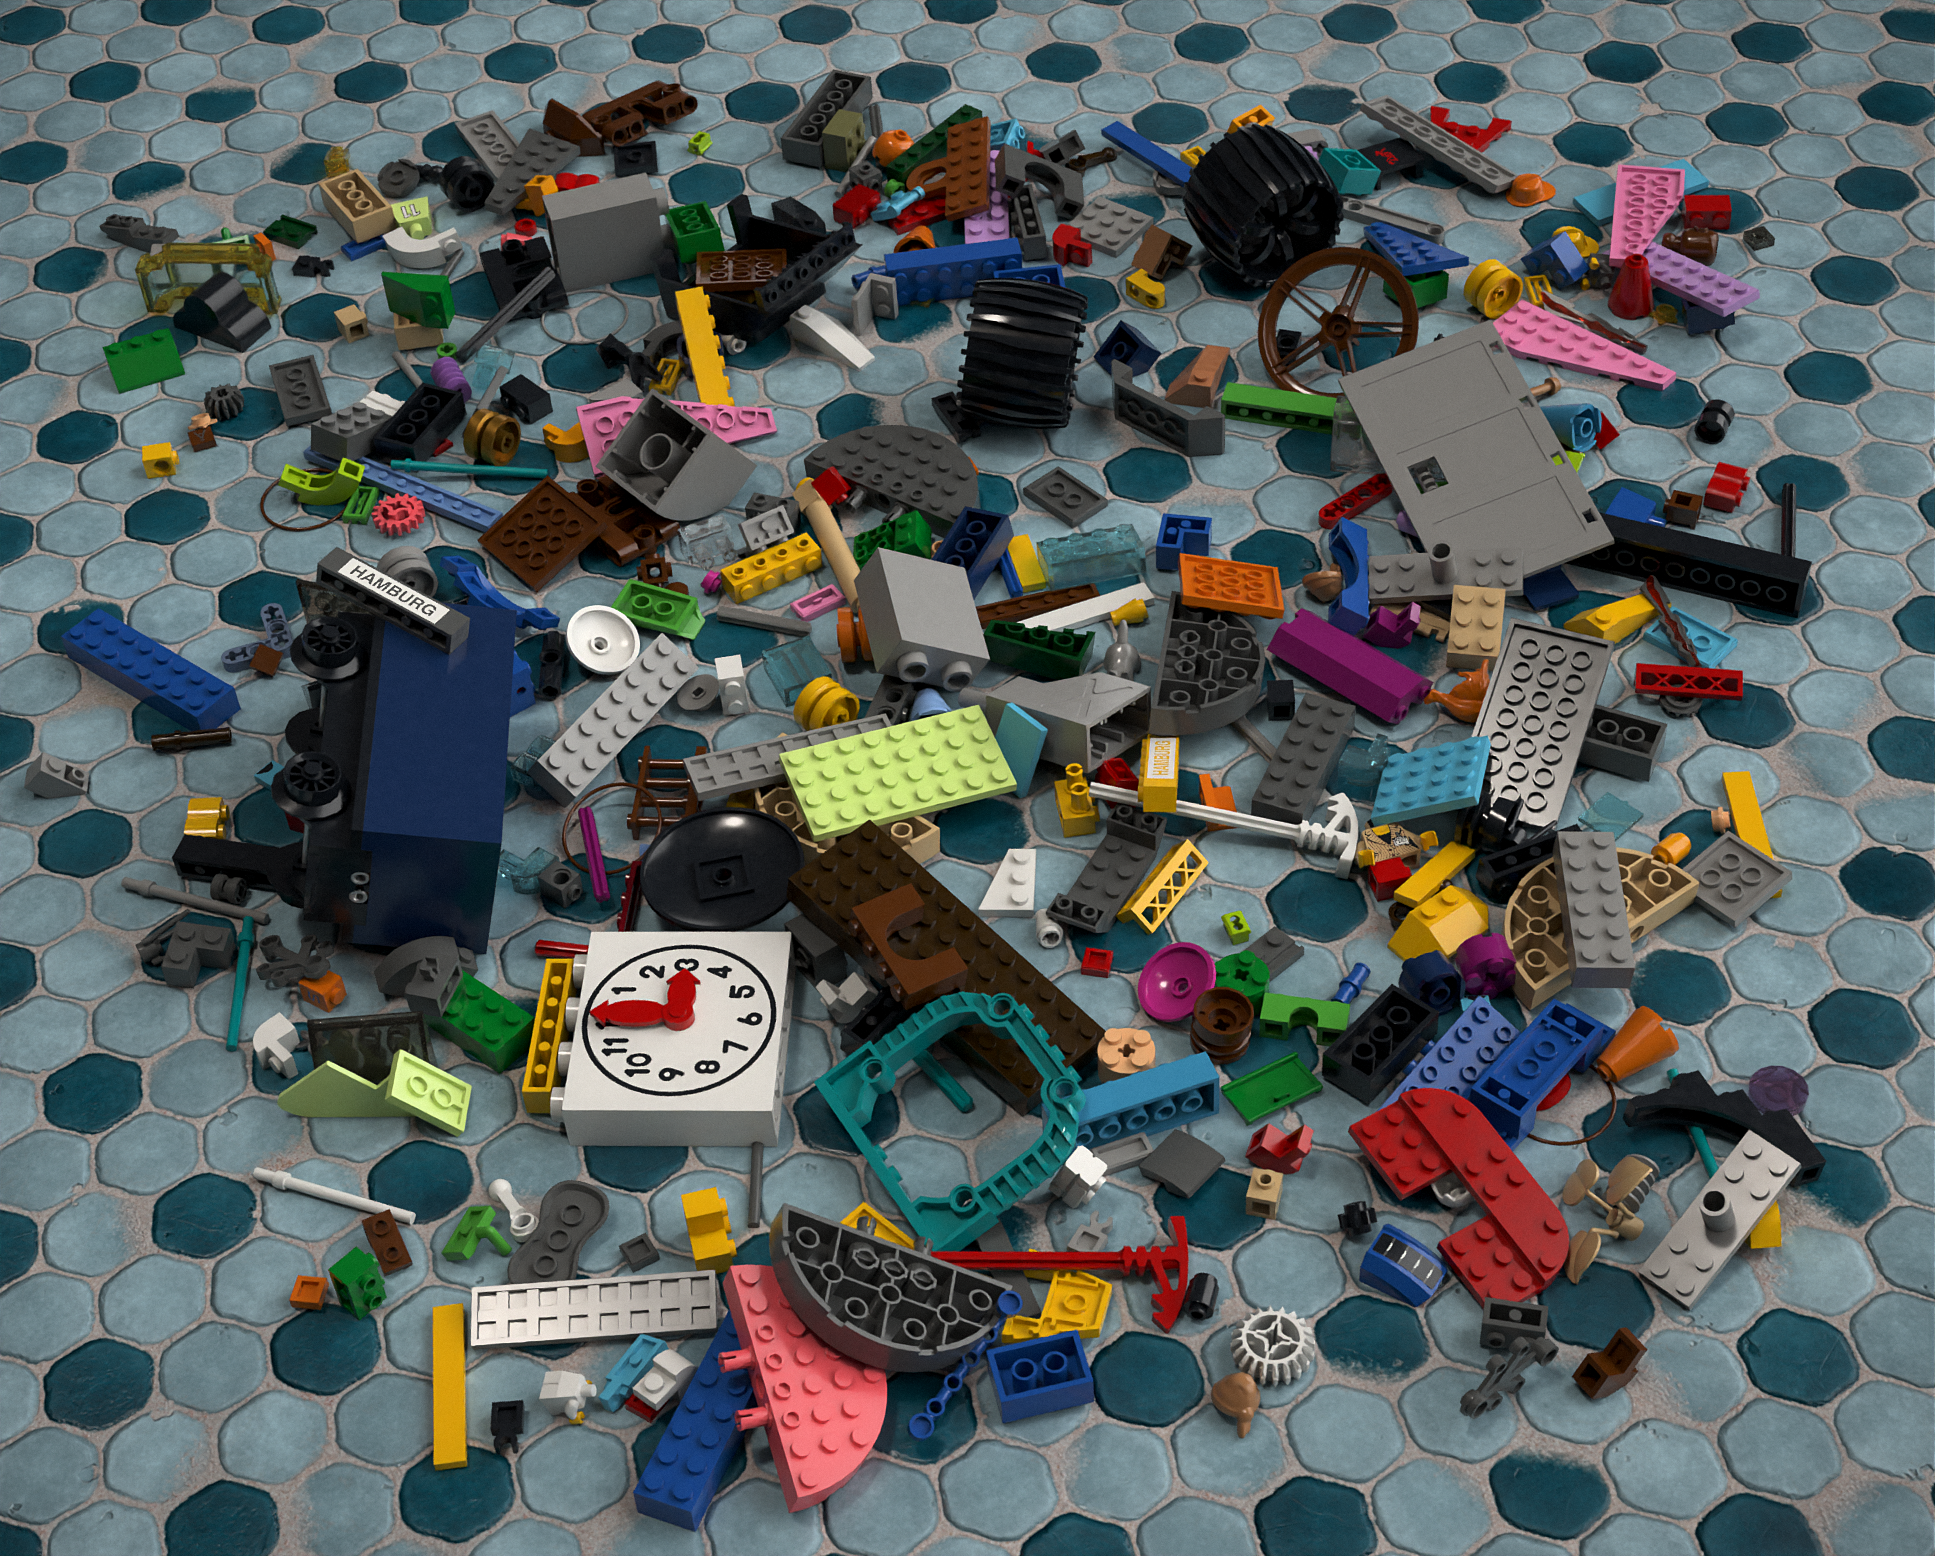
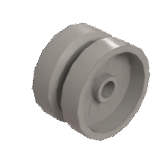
M413 546L394 548L384 554L377 563V569L430 597H433L437 591L438 581L426 554L419 548Z

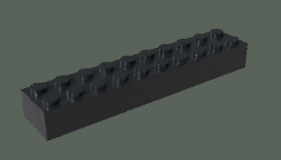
M1591 512L1583 515L1587 523L1595 521ZM1600 513L1614 538V544L1565 562V564L1641 582L1646 581V583L1653 584V579L1650 576L1654 575L1662 587L1797 619L1805 599L1812 561L1605 513Z

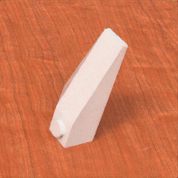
M804 305L790 315L792 338L859 372L875 360V356L838 319L807 305Z

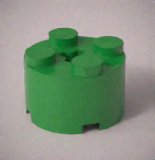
M1249 950L1228 955L1215 962L1216 981L1214 988L1229 987L1240 991L1248 997L1253 1005L1254 1016L1261 1013L1265 992L1269 993L1270 973L1267 965Z

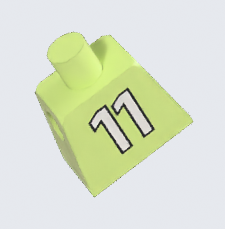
M427 196L391 204L397 229L403 227L409 237L423 240L424 236L432 234V216Z

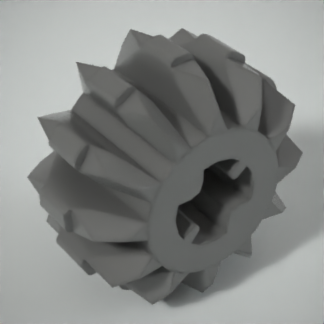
M230 383L225 386L220 384L219 387H211V391L205 392L204 405L211 418H218V420L227 418L229 420L230 417H237V413L243 411L244 397L237 386H231Z

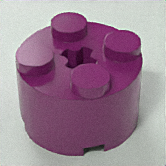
M1491 933V937H1483L1482 934L1474 935L1461 943L1456 950L1457 957L1455 958V963L1459 974L1465 981V989L1473 995H1488L1489 1000L1495 998L1499 992L1515 984L1516 972L1514 970V965L1517 964L1505 936L1499 933Z

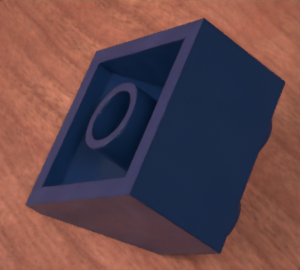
M1120 320L1096 352L1094 358L1111 376V361L1115 359L1133 368V377L1148 372L1162 353L1137 328Z

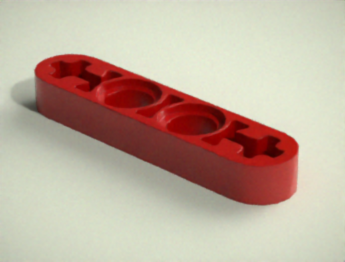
M1386 474L1374 475L1319 510V525L1324 529H1333L1341 517L1350 520L1389 496L1393 492V487ZM1368 494L1370 495V497L1364 498L1360 497L1359 495ZM1343 505H1351V506H1353V507H1352V508H1343V507H1341V506H1343Z

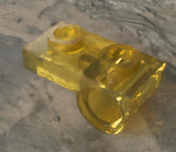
M335 146L327 151L324 165L328 178L350 172L348 163L350 158L349 148L343 149V146Z

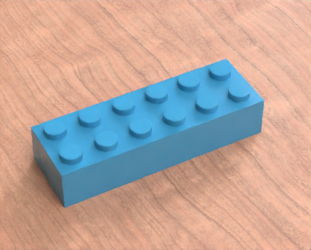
M1206 1051L1196 1055H1189L1171 1063H1164L1143 1072H1136L1115 1081H1108L1087 1090H1082L1086 1097V1103L1084 1108L1078 1112L1079 1125L1076 1144L1067 1160L1077 1147L1081 1145L1089 1150L1141 1132H1145L1148 1137L1218 1114L1220 1077ZM1043 1103L1041 1107L1044 1131L1050 1117V1111Z

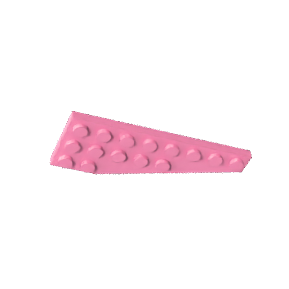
M1618 165L1609 266L1621 268L1626 257L1632 254H1643L1683 200L1685 169Z
M1520 300L1493 322L1509 353L1519 359L1526 360L1527 357L1539 359L1538 363L1547 365L1548 362L1561 364L1563 369L1597 377L1601 373L1611 376L1610 380L1619 381L1620 378L1633 381L1636 386L1663 391L1676 379V372L1665 366L1659 365L1524 300Z
M621 396L576 407L594 476L605 474L595 466L645 398L635 399ZM669 400L728 444L777 432L770 408L732 407L722 404L708 405L698 402Z

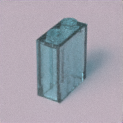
M809 635L762 651L764 670L786 708L795 705L801 691L814 679L822 676L832 678V673Z

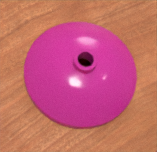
M1190 942L1174 943L1159 950L1146 963L1139 978L1138 997L1144 1010L1153 1018L1164 1022L1180 1021L1193 1015V1007L1197 997L1204 991L1214 988L1216 968L1212 957L1202 947Z

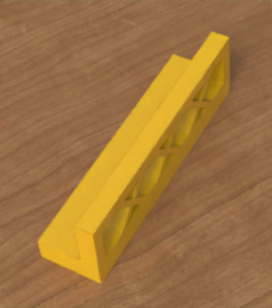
M1188 839L1173 845L1118 912L1116 917L1123 924L1134 919L1147 935L1152 934L1209 862ZM1188 855L1198 864L1195 869H1187L1186 857ZM1173 873L1181 874L1182 885L1180 887L1173 886ZM1159 891L1167 892V904H1159ZM1145 908L1152 909L1153 921L1151 924L1141 914Z

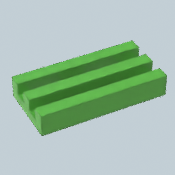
M358 486L350 497L342 515L343 523L348 524L349 520H352V524H357L358 521H361L362 525H366L379 497V488ZM358 502V507L355 511V514H352Z

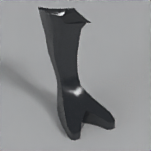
M611 333L595 348L608 369L617 364L627 365L632 382L643 392L645 378H650L656 382L662 380V375L642 352L631 351L627 345L620 342Z

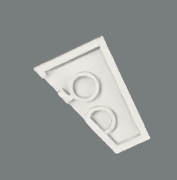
M1036 849L1008 850L978 909L979 917H1034Z

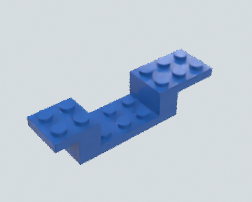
M1553 999L1471 1087L1470 1102L1481 1111L1509 1148L1514 1151L1534 1129L1536 1109L1539 1103L1571 1068L1584 1073L1615 1037L1616 1031L1567 1003L1565 1005Z

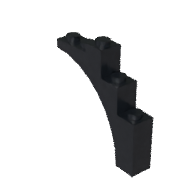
M1699 1070L1690 1073H1680L1673 1077L1669 1089L1663 1088L1651 1094L1637 1095L1629 1099L1622 1118L1628 1127L1673 1123L1694 1126L1719 1133L1737 1142H1740L1748 1130H1751L1801 1163L1802 1168L1789 1183L1792 1187L1817 1181L1826 1163L1825 1158L1787 1108L1778 1111H1768L1761 1115L1743 1089L1724 1092L1717 1096Z

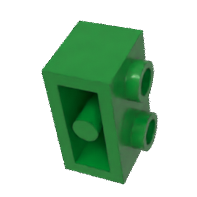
M355 1247L330 1267L328 1271L340 1305L360 1321L370 1311L378 1308L387 1296L383 1287L385 1281L378 1271L380 1265L377 1259L371 1253L365 1254Z

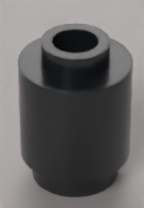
M1197 1273L1189 1281L1183 1310L1194 1320L1202 1321L1213 1316L1219 1292L1218 1281L1213 1275Z

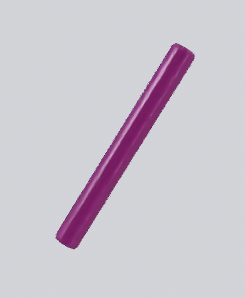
M586 806L578 810V816L594 897L598 903L609 900L610 893L594 814L591 807Z

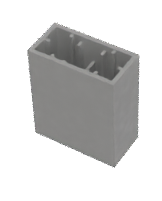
M646 173L542 196L554 266L559 273L566 293L654 273L650 259L664 249H675L669 224H660L659 216L669 214L665 190L663 187L653 189Z
M878 547L854 579L876 672L899 677L905 682H922L941 686L952 692H958L963 688L970 687L977 675L989 662L990 657L965 568Z

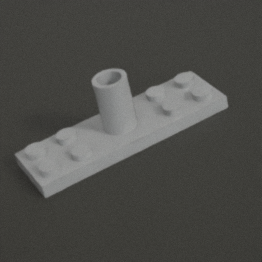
M1439 540L1430 545L1428 553L1369 557L1370 604L1451 600L1453 598L1454 585L1506 589L1505 596L1523 595L1522 547L1454 551V547L1450 542Z
M1748 1130L1638 1271L1639 1275L1685 1308L1691 1310L1802 1168L1801 1163L1751 1130Z

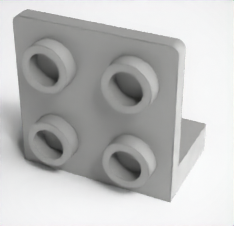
M870 273L867 279L862 282L860 290L853 296L851 301V307L854 308L853 325L856 328V335L861 336L874 315L896 319L899 313L895 278Z
M781 505L737 524L746 546L735 551L737 555L745 553L747 557L789 540L787 535L794 533V529L784 506Z

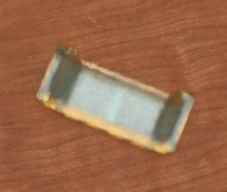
M166 243L161 246V252L150 256L149 253L140 256L135 268L147 312H167L172 307L175 299H185L216 272H226L237 279L245 289L248 300H258L257 306L267 315L277 314L282 302L272 271L273 263L271 257L268 254L263 255L259 247L252 243Z

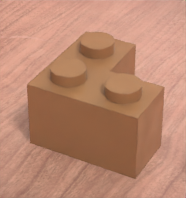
M1151 224L1149 230L1144 235V240L1139 250L1134 255L1131 265L1138 269L1142 268L1149 275L1162 281L1171 261L1183 266L1192 245Z

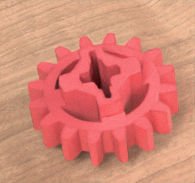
M407 493L403 497L399 494H396L395 498L386 496L387 501L379 500V506L373 507L372 518L375 528L380 529L382 534L388 531L389 536H392L394 533H398V536H401L404 531L410 534V529H418V523H424L423 517L426 516L422 501H417L416 496L409 498Z

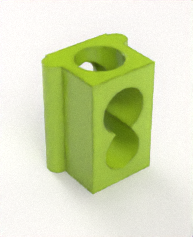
M699 131L688 141L689 148L687 151L699 156L702 155L713 144L710 134Z
M1235 911L1221 916L1223 926L1233 945L1249 941L1251 929L1242 911ZM1231 917H1236L1234 921L1230 922Z

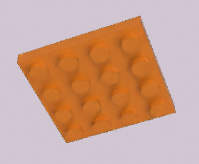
M1179 553L1178 570L1182 604L1194 609L1204 607L1211 608L1216 612L1232 611L1242 616H1249L1250 614L1259 615L1269 620L1283 618L1284 604L1278 567Z

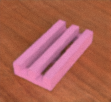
M831 584L790 603V608L793 613L796 612L798 618L801 617V621L809 622L846 604V599Z

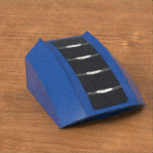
M1385 1224L1369 1250L1366 1251L1360 1266L1359 1281L1412 1307H1418L1432 1297L1448 1269L1445 1262L1424 1244L1404 1231L1390 1224Z

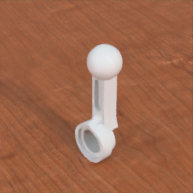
M494 1180L488 1190L490 1198L500 1202L510 1215L512 1220L510 1232L513 1239L517 1242H527L537 1228L538 1218L531 1213H527L525 1208L518 1204L512 1196V1187L507 1180Z

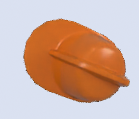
M1525 173L1514 179L1512 187L1506 192V200L1513 206L1528 207L1553 198L1556 194V189L1550 183L1542 181L1539 175Z

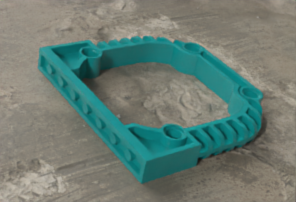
M965 991L948 996L943 995L940 999L924 1005L925 1007L922 1010L912 1014L911 1018L903 1024L897 1025V1028L889 1034L882 1036V1039L873 1045L871 1041H868L814 1081L919 1237H926L924 1244H927L928 1238L933 1241L932 1251H961L999 1222L997 1219L998 1215L1005 1210H1009L1014 1203L1025 1198V1195L1033 1189H1037L1041 1183L1055 1175L1054 1173L1065 1164L1076 1144L1079 1125L1078 1112L1084 1108L1086 1103L1085 1094L1078 1085V1082L1082 1079L1071 1065L1068 1068L1063 1065L1062 1061L1066 1059L1056 1044L1052 1047L1048 1045L1046 1040L1050 1038L1041 1024L1033 1025L1030 1020L1034 1018V1015L1025 1003L1019 1006L1015 999L1007 993H998L992 998L984 993H965ZM1009 1009L1006 1014L1001 1015L1003 1011ZM982 1023L998 1038H1014L1044 1078L1041 1086V1098L1050 1111V1117L1043 1134L1028 1150L979 1186L974 1188L969 1184H960L951 1190L949 1197L920 1196L912 1202L899 1183L903 1180L894 1165L887 1166L885 1160L888 1156L879 1144L873 1146L862 1130V1127L871 1121L873 1107L878 1094H885L894 1087L896 1082L894 1073L943 1035L962 1025ZM881 1072L877 1078H874L877 1073ZM1072 1092L1070 1097L1063 1099L1066 1093ZM972 1199L971 1203L968 1206L963 1207V1204L967 1200Z

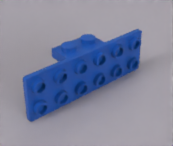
M1478 996L1438 1041L1433 1042L1430 1040L1420 1050L1423 1057L1418 1062L1413 1059L1402 1072L1406 1076L1377 1111L1398 1101L1400 1094L1419 1088L1442 1089L1467 1099L1470 1096L1471 1087L1521 1035V1032L1487 1001Z

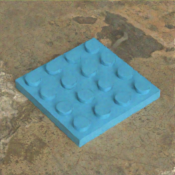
M1474 736L1464 741L1446 742L1437 747L1419 748L1414 752L1396 753L1386 757L1371 815L1374 827L1478 805L1491 746L1488 736Z

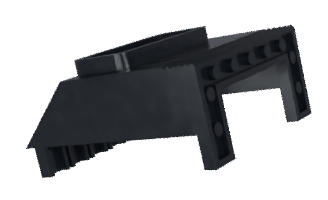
M740 194L726 204L737 242L727 251L786 249L787 265L786 268H782V273L777 277L771 276V280L767 279L765 286L754 289L756 300L751 304L717 294L718 292L712 293L703 290L704 295H709L711 308L708 309V313L713 315L716 328L712 330L726 336L734 335L736 339L746 342L758 343L790 321V315L804 305H811L826 293L824 282L834 276L862 246V244L856 243L852 223L845 221L842 223L843 227L840 230H833L831 234L825 235L753 215L748 195ZM664 249L650 260L668 318L680 320L675 292L696 288V273L681 283L673 252L670 249Z

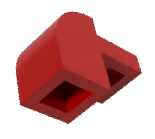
M1061 223L1052 235L1054 260L1062 266L1072 262L1089 267L1092 264V244L1081 241V229Z
M1268 1123L1252 1134L1245 1157L1263 1169L1283 1174L1296 1173L1300 1170L1303 1158L1308 1155L1312 1148L1310 1141L1314 1130L1304 1124L1291 1134L1286 1135Z

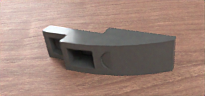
M113 214L108 216L106 221L99 226L104 233L115 240L148 253L151 252L152 244H171L179 237L176 229L146 225L143 218Z

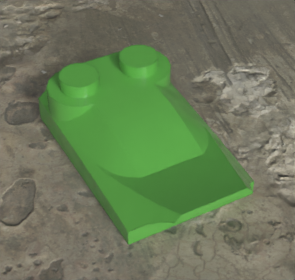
M633 579L628 580L611 608L624 614L634 626L679 635L695 640L705 624V619L698 606V598Z

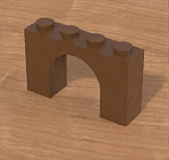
M911 883L851 908L850 921H848L851 934L854 937H858L862 943L865 955L868 958H872L876 964L878 975L882 980L887 981L893 998L897 1002L900 1001L905 1010L965 985L968 967L954 947L927 959L910 960L897 955L888 945L887 938L891 934L922 921L925 903Z

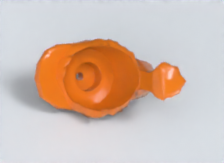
M1484 659L1481 669H1476L1475 672L1459 671L1458 676L1466 677L1465 681L1453 687L1449 694L1432 689L1425 697L1424 703L1428 705L1438 702L1444 705L1455 717L1466 722H1476L1490 682L1488 675L1489 660Z

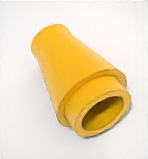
M1135 598L1115 611L1109 612L1114 627L1120 625L1122 620H1125L1127 624L1143 622V619L1148 618V612L1143 599L1136 600Z

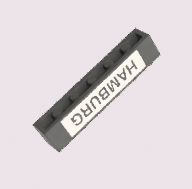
M338 547L317 563V584L449 655L468 638L469 617Z

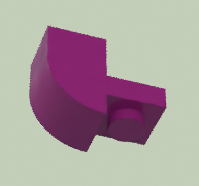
M1411 602L1398 615L1380 606L1370 615L1369 622L1364 628L1363 637L1380 647L1398 649L1409 645L1412 633L1421 621L1419 618L1421 606Z

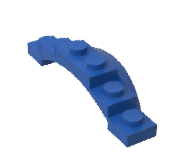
M443 556L441 558L439 566L446 569L449 575L455 577L453 585L461 589L464 595L469 596L468 605L517 610L516 627L525 629L527 626H533L538 630L558 627L560 618L551 613L547 608L525 609L504 597L487 580L476 564L467 561L461 556Z

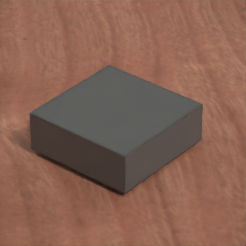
M646 1232L619 1245L620 1252L633 1273L660 1260L659 1253Z

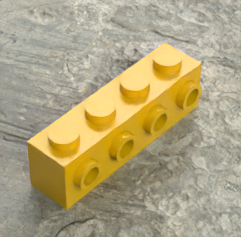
M807 532L720 569L723 589L736 604L744 602L823 567L821 548Z

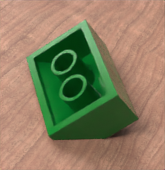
M169 328L156 330L153 333L135 336L132 339L102 347L119 394L185 375Z

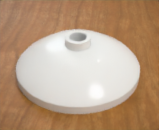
M600 605L585 607L574 614L566 629V643L570 653L580 665L592 672L605 675L623 672L638 656L640 639L635 626L624 614L613 608Z

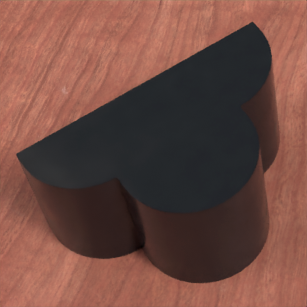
M216 272L185 298L184 306L173 315L175 328L242 353L271 329L270 321L263 310L248 300L243 286L237 279L226 272Z

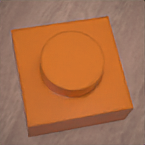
M261 232L254 235L256 244L254 245V250L258 257H262L268 263L276 260L272 242Z
M298 1275L289 1300L291 1307L321 1310L329 1287L327 1278Z

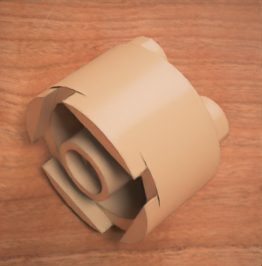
M1111 1028L1105 1032L1104 1037L1099 1042L1097 1050L1098 1076L1102 1084L1103 1082L1115 1081L1130 1076L1133 1073L1143 1072L1156 1067L1155 1045L1149 1032L1146 1030Z

